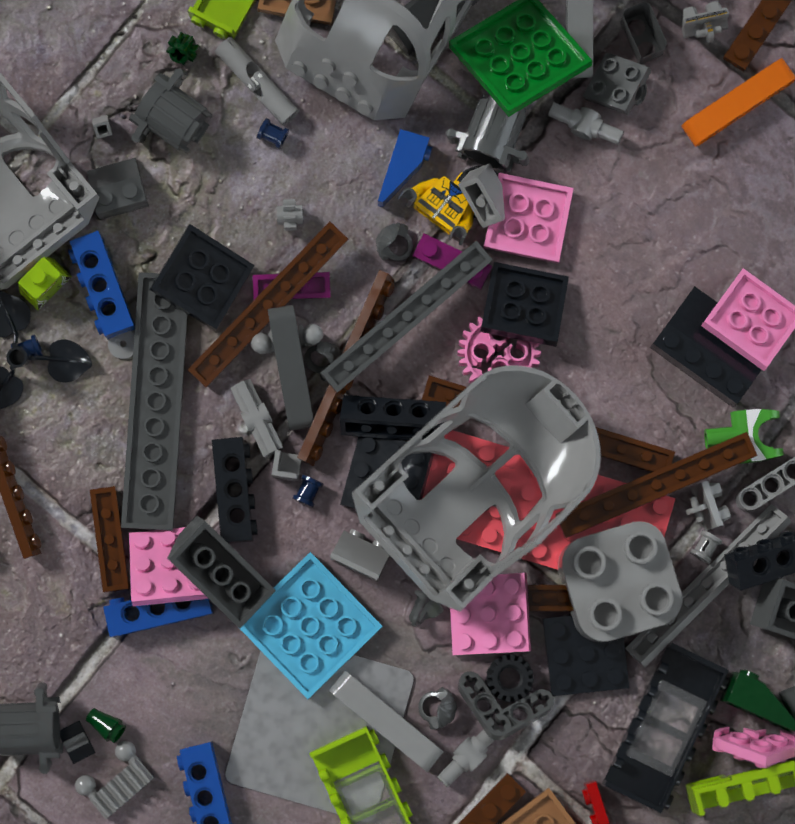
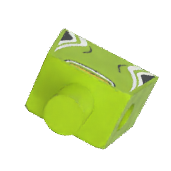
M43 257L19 280V293L36 310H39L72 276L55 259Z

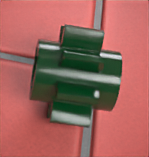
M182 32L179 33L178 37L172 35L168 41L169 47L166 50L172 61L184 66L188 60L193 62L197 57L196 51L199 48L193 36L183 34Z

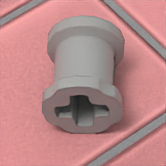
M702 530L700 533L702 537L695 549H691L690 554L710 564L713 552L717 545H721L723 541L715 535Z

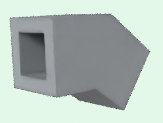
M108 115L92 119L97 139L113 134ZM98 126H107V129L99 131Z

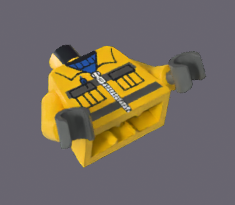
M463 172L458 175L454 182L445 176L440 179L432 178L418 183L412 188H405L398 197V199L402 197L408 199L405 205L407 208L414 202V209L447 233L449 240L452 237H458L460 239L459 245L463 244L468 231L473 225L474 212L458 186L466 176Z

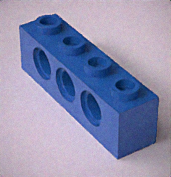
M95 231L69 241L72 249H69L68 253L72 263H78L81 272L77 273V277L81 287H86L89 296L85 298L90 311L95 310L98 319L94 322L99 335L104 334L109 340L112 337L135 330L133 318L100 232ZM90 257L98 258V264L94 268L86 267V261ZM98 281H106L107 287L104 291L96 292L94 290V286ZM108 304H114L116 306L114 314L110 316L104 315V307Z
M124 597L109 600V605L103 606L109 636L117 637L214 614L212 603L209 599L192 600L186 609H180L177 602L164 603L165 610L161 615H155L152 612V605L135 606L140 613L135 621H130L126 616L127 610L133 605L131 600L125 601Z
M213 742L180 749L181 755L177 756V762L180 771L184 770L187 781H183V787L186 797L191 796L193 806L189 807L192 823L205 824V819L208 816H214L218 819L219 824H232ZM197 764L203 765L206 768V776L203 779H197L193 775V768ZM202 790H207L212 794L213 800L211 804L204 805L200 802L199 794Z

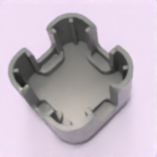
M642 521L632 522L578 538L567 545L559 556L558 573L562 584H566L574 610L571 612L577 631L590 641H611L671 622L681 609L682 593L666 541L660 530L650 523Z

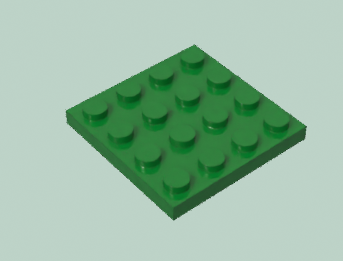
M517 0L449 41V48L508 117L592 66V59L539 0Z

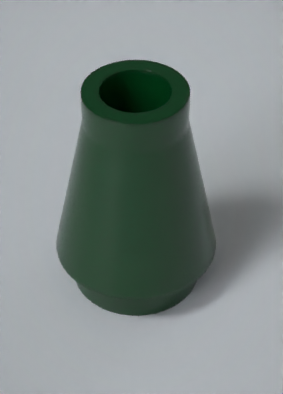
M93 708L86 717V721L107 742L116 743L126 729V725L122 723L121 719L101 712L96 708Z

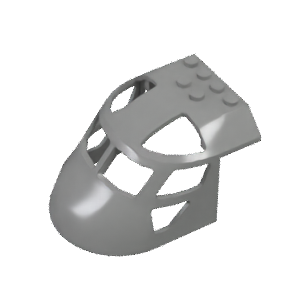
M292 0L275 41L286 69L357 110L362 115L372 120L405 118L422 84L449 45V41L453 39L461 27L474 0H466L458 15L457 5L463 0H439L427 29L423 28L419 20L408 9L395 0H344L327 38H323L309 27L314 13L306 8L305 0ZM445 21L443 39L440 40L431 53V45ZM393 25L401 28L413 44L418 60V70L412 71L403 66L397 76H392L373 67V61Z
M0 73V114L19 131L16 134L0 138V290L8 289L23 277L41 258L48 257L86 227L99 200V195L70 162L34 112ZM6 89L9 91V93L13 96V98H14L17 102L11 100V99L7 96V91H6ZM20 116L29 120L39 129L38 134L40 137L30 129ZM28 149L49 153L56 158L55 166L47 172L52 181L39 195L33 197L10 170L3 159L5 155L13 151Z
M517 365L489 370L471 383L352 492L359 522L430 600L461 611L494 577L537 547L588 495L595 484L600 468L601 452L597 430L590 414L579 398L566 385L553 376L535 368ZM461 401L458 407L453 408L458 402ZM472 418L491 427L510 444V447L492 465L486 466L468 449L454 441L445 439L444 436ZM440 423H443L428 437L422 440L421 436L424 435L429 429L433 428L434 426ZM430 452L445 456L455 462L453 470L422 500H416L403 482L409 476L403 470L401 462L408 455ZM514 455H520L535 475L542 493V498L522 521L519 520L517 509L510 495L495 475L496 471ZM491 506L497 508L504 531L502 550L496 563L488 562L481 554L473 559L456 544L457 537ZM564 508L561 513L549 522L556 509ZM537 522L535 530L528 541L522 547L515 549L519 538Z

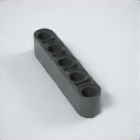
M294 305L268 309V316L289 431L309 428L314 417Z

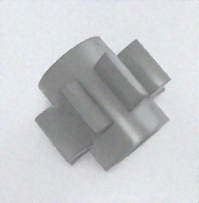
M283 199V206H277V224L284 225L285 231L297 230V224H303V206L296 205L295 199Z

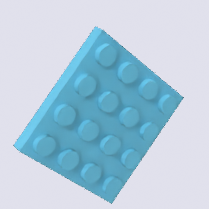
M311 552L274 587L276 591L240 629L307 699L311 698L383 627Z

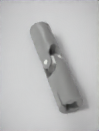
M232 37L227 38L217 47L215 53L283 126L287 125L299 113L298 108L267 77ZM247 73L253 74L254 76L250 78Z

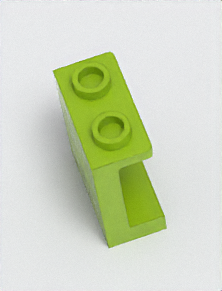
M197 0L193 7H189L188 14L191 18L190 21L198 27L204 28L207 26L213 29V33L224 40L227 37L235 39L256 0Z

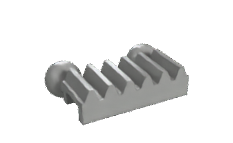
M309 324L305 328L302 325L299 326L298 333L301 347L317 345L322 340L323 331L318 325ZM269 331L268 335L259 333L252 338L251 346L256 353L262 355L275 352L271 331Z
M121 741L115 748L116 757L121 761L128 762L129 765L98 792L94 778L89 775H82L75 782L77 793L82 796H88L89 800L105 819H108L155 778L142 764L139 757L135 755V745L130 741Z

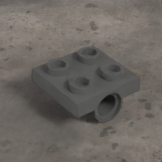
M606 52L583 97L587 101L629 115L634 104L640 105L645 99L647 93L645 83L652 71L648 66Z

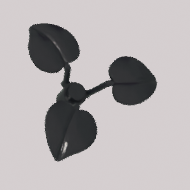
M0 291V337H7L13 333L14 339L12 343L13 348L8 351L6 356L11 369L10 373L5 367L0 366V409L13 405L22 396L24 384L20 378L13 375L16 372V368L28 365L30 360L49 361L47 366L48 373L54 380L63 383L78 379L92 367L91 358L85 349L71 340L62 339L53 342L49 347L50 356H34L30 354L27 348L18 346L19 333L17 330L27 328L31 320V311L24 300Z

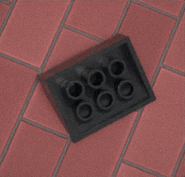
M694 286L650 348L733 408L750 388L761 372V369L701 326L718 302Z

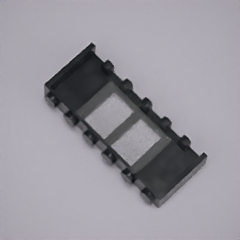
M672 642L669 643L602 784L661 814L663 809L668 810L674 798L671 792L675 785H680L685 775L682 769L686 761L690 762L695 754L696 748L693 745L697 737L701 739L707 728V724L704 722L708 714L712 715L718 705L716 696L719 690L724 691L728 684L729 677L726 675L729 670Z

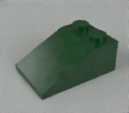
M740 669V672L731 673L720 701L784 730L795 733L794 718L769 688L758 680L759 675L745 669Z

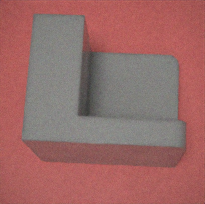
M275 450L272 477L299 482L302 461L297 458L298 455Z

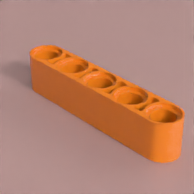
M780 58L692 116L681 127L694 146L697 147L795 82V74L785 60Z

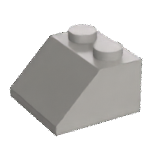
M351 529L349 533L343 531L331 553L330 559L378 582L390 555L376 540L372 544L363 540L365 535L354 529Z

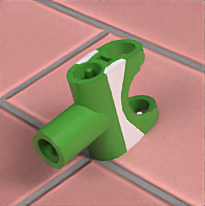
M750 409L730 412L731 427L704 430L706 449L747 432L758 456L740 464L762 462L784 456L782 448L774 449L773 447H768L760 441L758 436L761 424L766 423L768 420L780 418L779 411Z

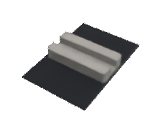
M80 720L60 730V738L73 764L95 753Z

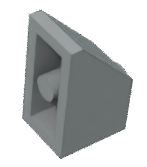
M489 163L469 171L458 186L482 228L503 221L505 219L503 188L491 164Z

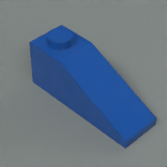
M400 129L378 198V206L384 207L422 168L424 160L429 161L433 149L432 146H429V137Z

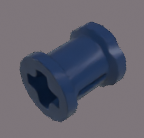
M266 118L256 138L259 140L263 138L275 144L276 148L280 150L288 136L289 129H282L270 123V119Z
M32 335L29 340L18 343V346L27 348L31 355L43 356L36 335Z
M302 475V484L297 495H293L292 499L313 508L315 505L313 503L319 488H322L324 484L311 477Z

